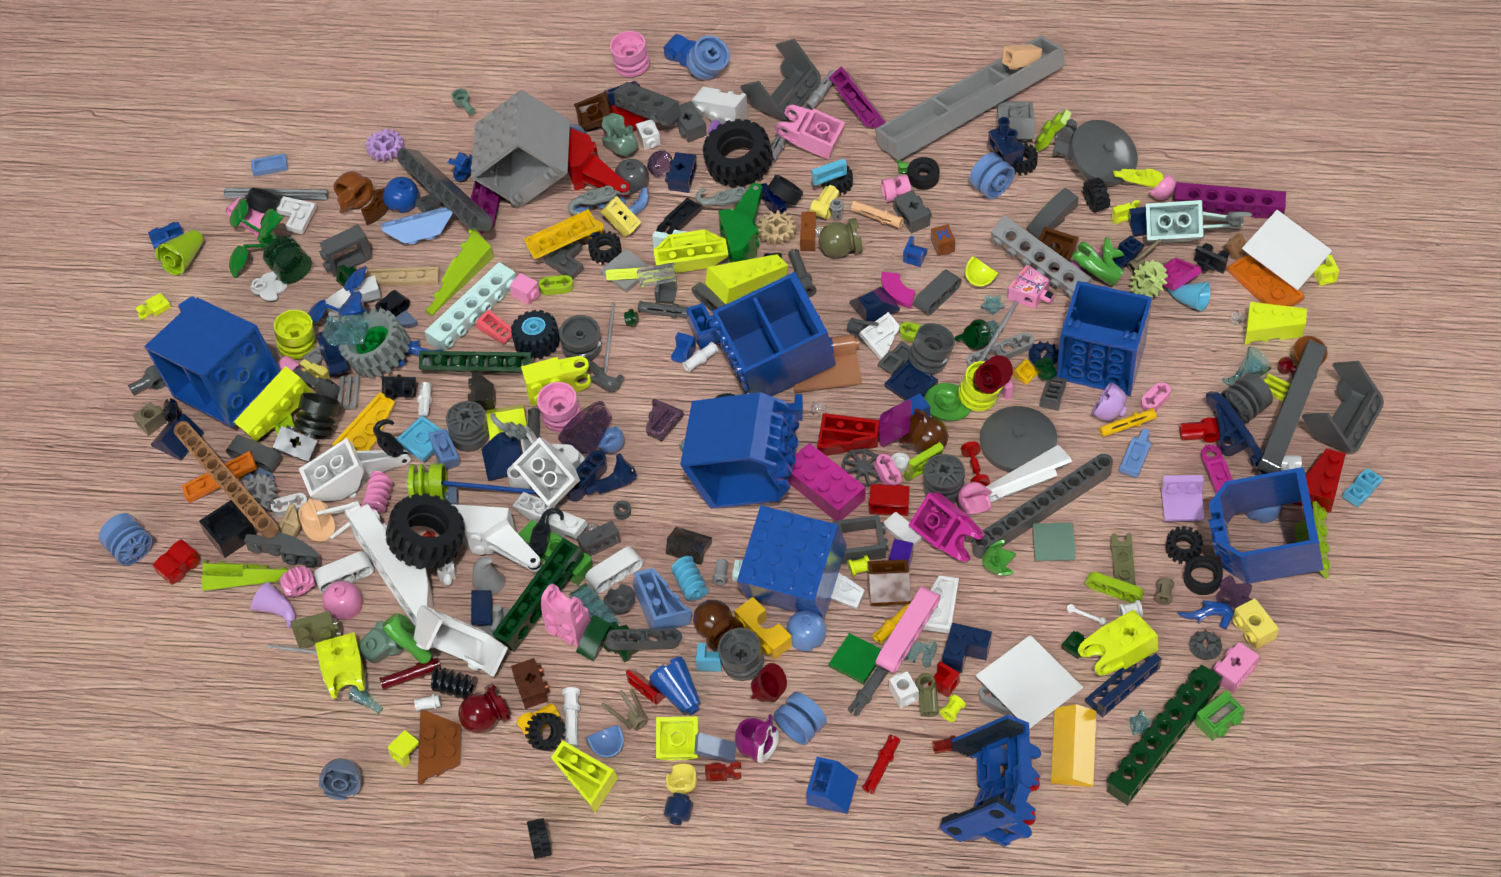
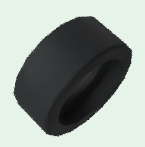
M775 175L768 185L772 193L792 205H796L803 194L799 187L780 175Z
M1203 555L1193 557L1185 566L1184 583L1191 592L1198 595L1212 594L1221 585L1223 569L1220 563L1212 557ZM1197 568H1206L1214 573L1215 579L1212 582L1201 583L1191 576V572Z

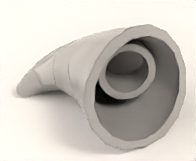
M481 557L473 566L474 590H491L492 596L503 589L505 577L490 564L493 562L492 558Z

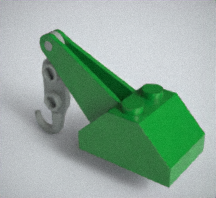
M753 183L748 189L737 187L720 191L713 197L706 199L701 197V194L706 189H700L696 194V200L702 205L726 206L738 203L733 210L725 209L718 211L720 235L726 239L729 262L754 259L757 256V247H759V240L756 236L759 235L755 221L762 196L761 184Z

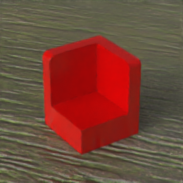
M939 661L937 672L933 677L938 686L937 692L948 698L960 683V673Z

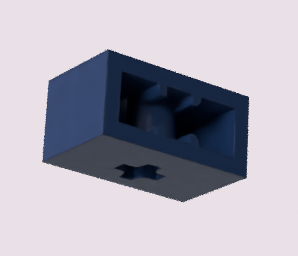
M675 152L674 159L670 160V171L666 173L665 182L668 183V190L689 193L697 169L696 155Z

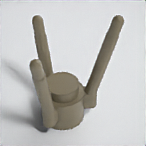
M1158 239L1150 247L1145 248L1137 257L1127 263V267L1132 274H1136L1134 270H1139L1140 264L1145 265L1143 257L1161 242V239Z
M623 690L619 691L631 710L627 714V720L605 703H601L603 708L623 722L629 730L632 728L639 730L648 722V717L644 713L634 690H630L637 709L634 708Z

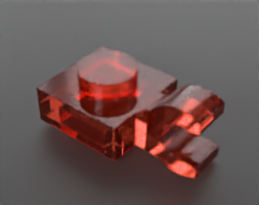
M718 762L705 764L706 781H727V778L742 779L741 772H734L735 769H742L741 762H733L729 767Z

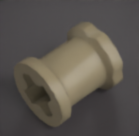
M1167 578L1158 579L1155 601L1162 605L1172 603L1173 596L1171 593L1174 588V581Z

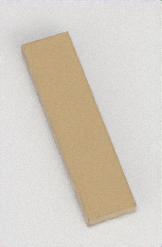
M440 268L367 269L366 278L375 275L378 287L439 285Z

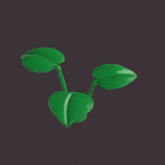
M242 198L238 200L237 205L231 212L230 225L237 227L240 222H243L259 232L257 240L260 244H244L242 247L237 246L234 249L229 260V269L234 278H237L238 273L247 261V248L264 249L266 246L275 249L278 246L279 236L270 232L284 218L276 210L268 209L261 219V227L259 229L244 219L248 212V203Z

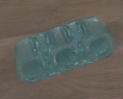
M584 583L569 593L571 599L574 596L581 599L583 606L589 611L590 620L594 614L610 624L615 621L619 624L616 615L588 583Z

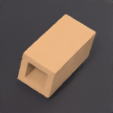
M1032 44L1004 46L1002 63L1012 70H1018L1019 67L1024 68L1041 58L1042 48Z

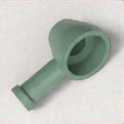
M462 88L454 90L451 97L458 108H465L468 115H473L475 108L468 102V91Z

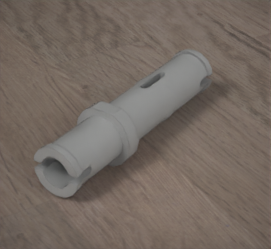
M830 70L817 89L811 92L810 98L804 104V108L813 110L818 103L824 100V95L834 84L829 77L835 71Z

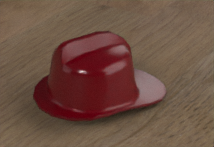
M996 355L985 361L974 372L973 386L985 394H992L1010 381L1013 375V366L1010 360L1002 355Z
M768 663L752 679L751 690L753 694L751 699L757 698L760 702H775L785 692L787 678L779 665Z

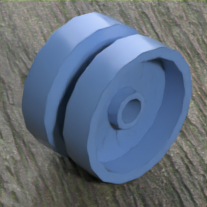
M715 36L701 37L687 53V67L699 79H713L728 64L730 58L729 50L726 44Z
M991 152L983 156L971 170L969 182L988 199H994L1003 194L1010 186L1015 170L1009 163L1004 162L1000 156Z
M793 692L786 700V705H781L774 712V720L790 739L801 745H807L815 736V732H819L826 725L827 719L823 711L812 699L800 692Z

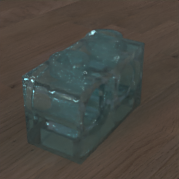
M361 314L327 316L322 335L329 345L333 346L363 344L369 325Z

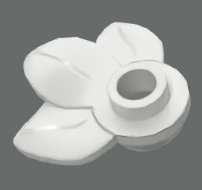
M269 272L261 278L253 280L250 288L253 294L260 295L263 300L275 301L278 299L277 294H281L286 290L287 284L276 280V272Z

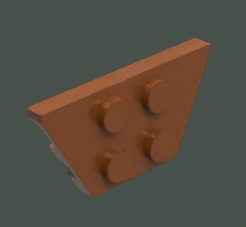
M420 710L419 784L425 783L426 779L434 775L438 777L447 770L461 765V724L426 710Z

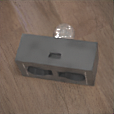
M609 521L599 527L596 523L590 522L586 527L587 532L577 536L580 550L582 553H587L590 557L621 543L619 531L613 521Z

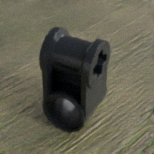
M392 290L387 296L376 303L375 309L378 312L381 306V309L388 310L397 317L409 308L410 300L397 290Z

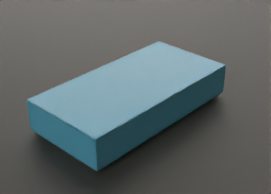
M843 158L812 169L813 185L816 186L846 175L847 162Z

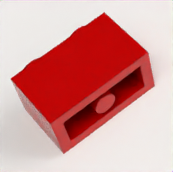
M871 484L869 514L892 515L894 512H897L901 516H908L910 486L901 484Z

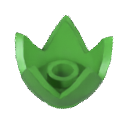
M1005 539L989 546L982 557L983 566L996 575L1014 574L1006 565L1016 556V553L1001 549Z

